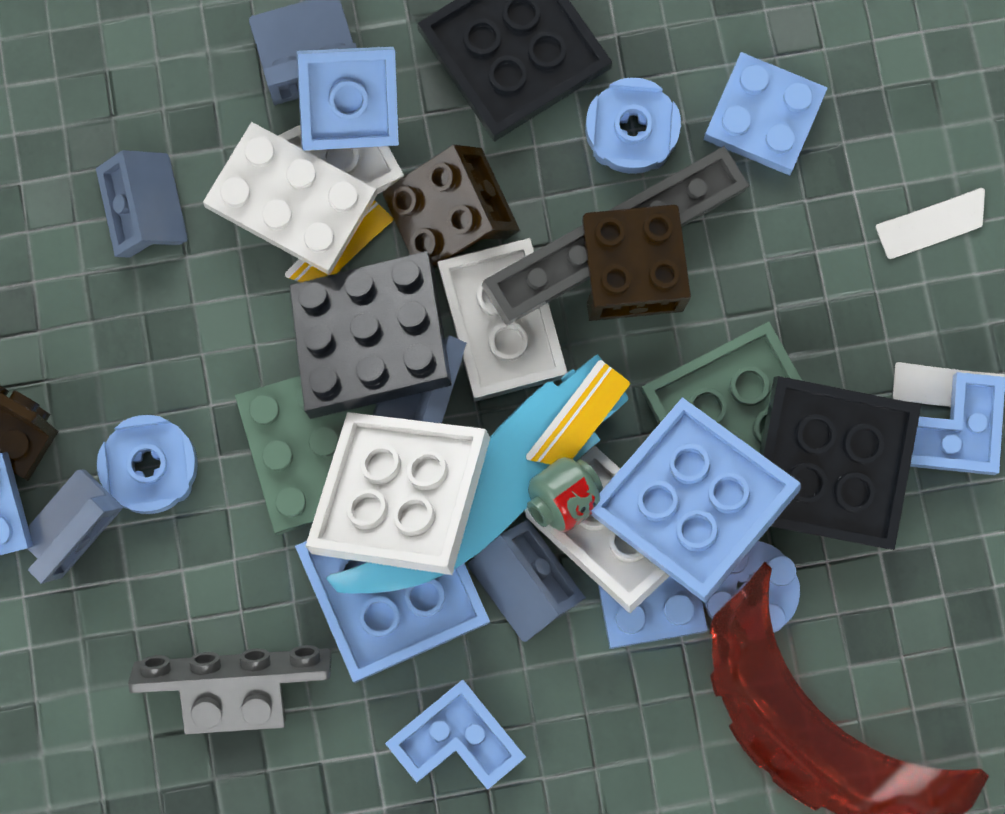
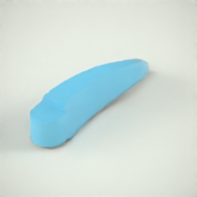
M598 354L576 371L572 369L561 378L562 383L558 386L549 381L538 388L490 436V442L454 569L481 552L527 508V503L531 501L528 491L530 480L550 464L527 460L526 455L596 363L602 360ZM626 392L623 393L601 423L628 401ZM595 432L573 460L577 461L600 441ZM366 562L357 567L330 574L326 577V580L339 593H378L414 587L432 581L444 574Z

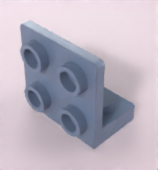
M306 0L249 18L250 27L274 105L299 99L296 51L357 48L355 42L353 43L340 0Z

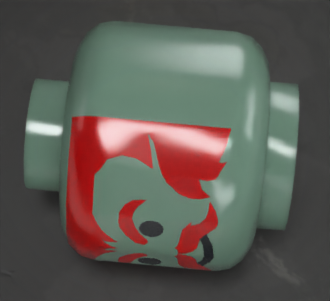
M563 457L550 464L530 480L528 491L531 501L527 503V508L534 520L542 527L550 525L559 531H569L592 515L591 510L600 501L599 493L603 489L602 483L595 470L587 462L581 459L575 461Z

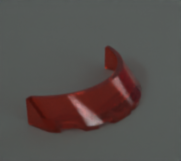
M764 561L715 613L709 635L713 634L712 657L714 671L710 674L715 697H722L732 720L729 728L747 755L758 767L763 768L770 774L775 784L815 811L823 807L836 814H965L975 804L989 778V775L984 770L930 768L885 755L843 731L807 697L789 671L774 636L769 611V584L772 567Z

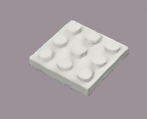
M347 412L306 542L307 549L314 555L452 575L490 442L486 429Z

